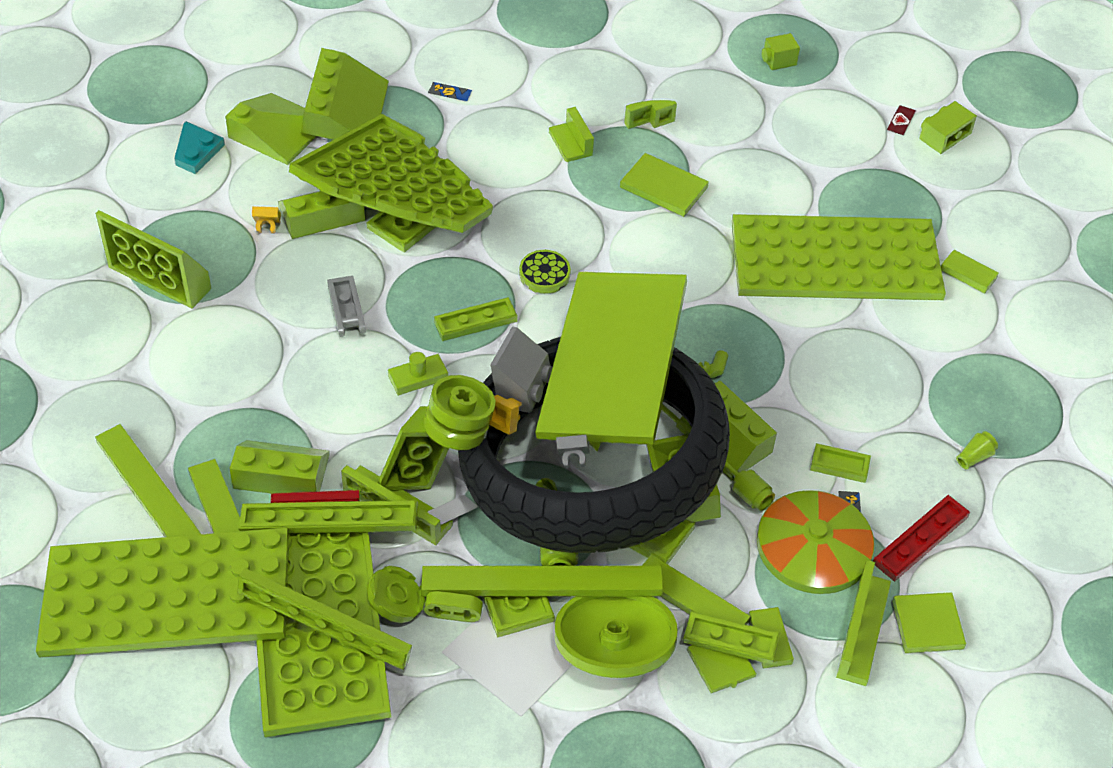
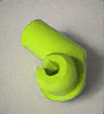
M719 350L715 354L713 363L709 364V362L704 361V365L702 362L698 364L712 379L724 373L729 355L727 352Z

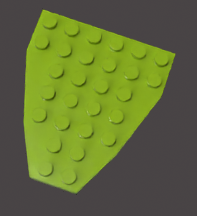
M384 114L291 162L289 165V173L313 185L321 192L406 220L464 233L490 216L493 210V205L488 199L483 197V193L478 188H471V179L448 158H440L438 156L439 150L435 146L428 148L424 144L425 138L421 134Z

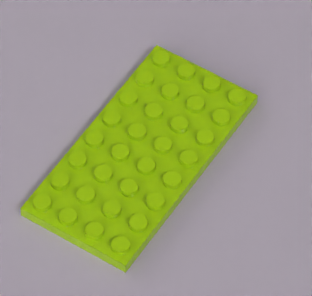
M732 215L738 296L944 300L946 292L932 219Z
M288 528L50 546L36 645L38 657L285 638L286 615L239 594L238 580L239 574L245 567L281 585L288 586L290 535Z
M369 532L289 533L287 587L381 631L379 613L372 607L367 597V585L369 579L374 574ZM286 616L285 638L256 640L262 725L265 737L391 718L384 661Z

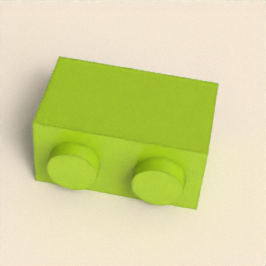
M954 101L948 106H943L933 116L925 118L921 124L922 130L919 139L942 154L972 133L977 115Z

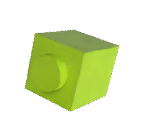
M791 33L768 37L765 39V45L762 49L763 61L767 62L771 70L796 66L800 46Z

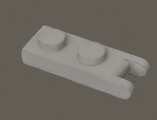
M353 275L327 279L339 337L345 336L344 328L359 326L360 333H366Z

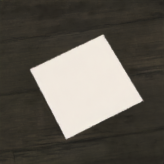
M487 609L481 614L480 620L472 622L442 651L445 656L521 717L572 666L561 655L556 646L555 621L497 638Z

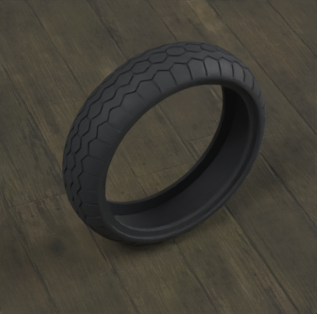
M561 337L538 344L548 353L549 363L552 367ZM674 347L663 402L677 410L688 421L692 429L680 450L667 463L651 474L620 487L595 492H563L538 487L516 477L496 459L497 454L507 434L489 425L485 440L479 446L469 450H458L460 469L468 491L483 513L501 529L520 540L542 548L570 553H595L596 551L599 553L615 551L618 548L624 549L647 542L670 531L692 515L708 498L722 474L729 450L730 429L726 407L718 388L707 372L696 361ZM491 373L483 383L495 396L496 391ZM546 383L543 389L541 400L536 402L532 411L543 405L548 383ZM519 411L520 419L518 422L529 413Z

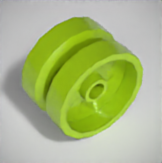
M449 375L439 379L433 385L423 422L426 433L433 441L446 448L469 450L479 446L486 438L489 422L494 412L496 400L493 392L484 383L464 375Z

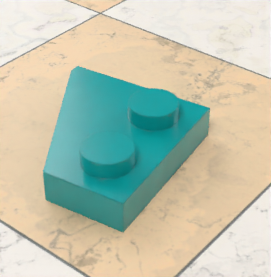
M185 121L174 157L175 165L196 174L225 146L224 138Z

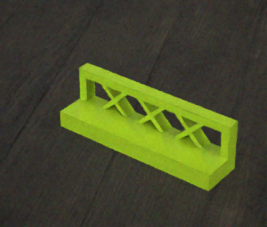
M346 465L341 470L343 491L359 490L360 501L417 500L416 531L412 532L432 544L437 545L453 526V519L440 524L438 518L427 513L434 509L433 507L406 491L388 490L378 484L380 476L360 465L354 470Z
M866 560L860 578L836 678L866 686L868 683L891 584L890 580L872 576L875 562Z

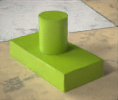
M414 352L409 356V363L388 369V377L397 396L433 385L439 379L448 376V371L439 353L425 357L422 352Z

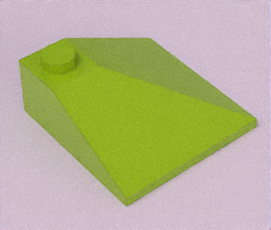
M273 93L242 101L225 116L228 138L286 165H289L316 136L301 133L305 108Z

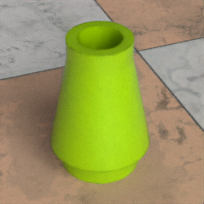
M987 431L976 433L963 451L956 456V460L962 468L969 469L971 466L995 455L998 443Z

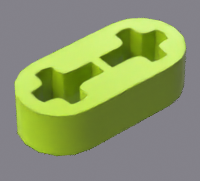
M433 591L427 594L424 611L433 618L476 622L480 620L483 602L471 595Z

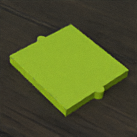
M695 645L687 647V651L710 693L730 686L735 688L738 683L756 677V672L747 658Z

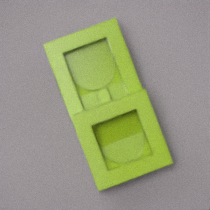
M650 100L626 105L624 124L628 129L650 122L654 128L675 122L677 103L672 100Z

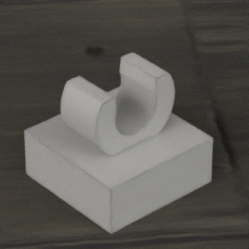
M587 435L556 437L557 451L562 456L564 467L569 468V459L572 456H578L581 467H585L586 457L584 454H590Z

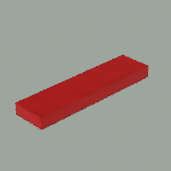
M947 495L874 557L873 562H875V566L895 582L969 517L970 511L950 495Z

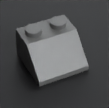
M512 327L490 364L496 395L505 399L514 398L522 402L519 411L531 413L536 402L541 400L546 383H549L553 367L550 366L548 353L518 327Z

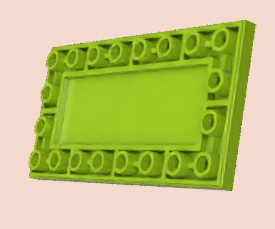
M578 272L535 431L537 439L556 440V437L587 435L590 442L654 445L687 286V275Z

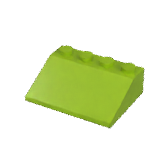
M321 48L304 109L301 133L334 140L381 115L389 81L344 52Z
M100 210L95 213L109 268L191 309L212 289L209 272L186 252Z

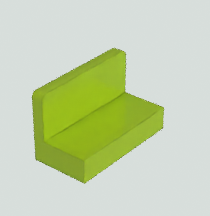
M576 106L567 108L566 123L549 127L550 136L565 162L593 156V135Z

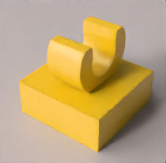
M252 206V217L256 222L257 232L262 233V226L268 223L270 224V232L275 234L277 229L275 223H281L279 208Z
M495 395L496 403L489 425L510 435L517 431V423L520 419V415H518L519 407L522 405V402L514 398L505 399Z

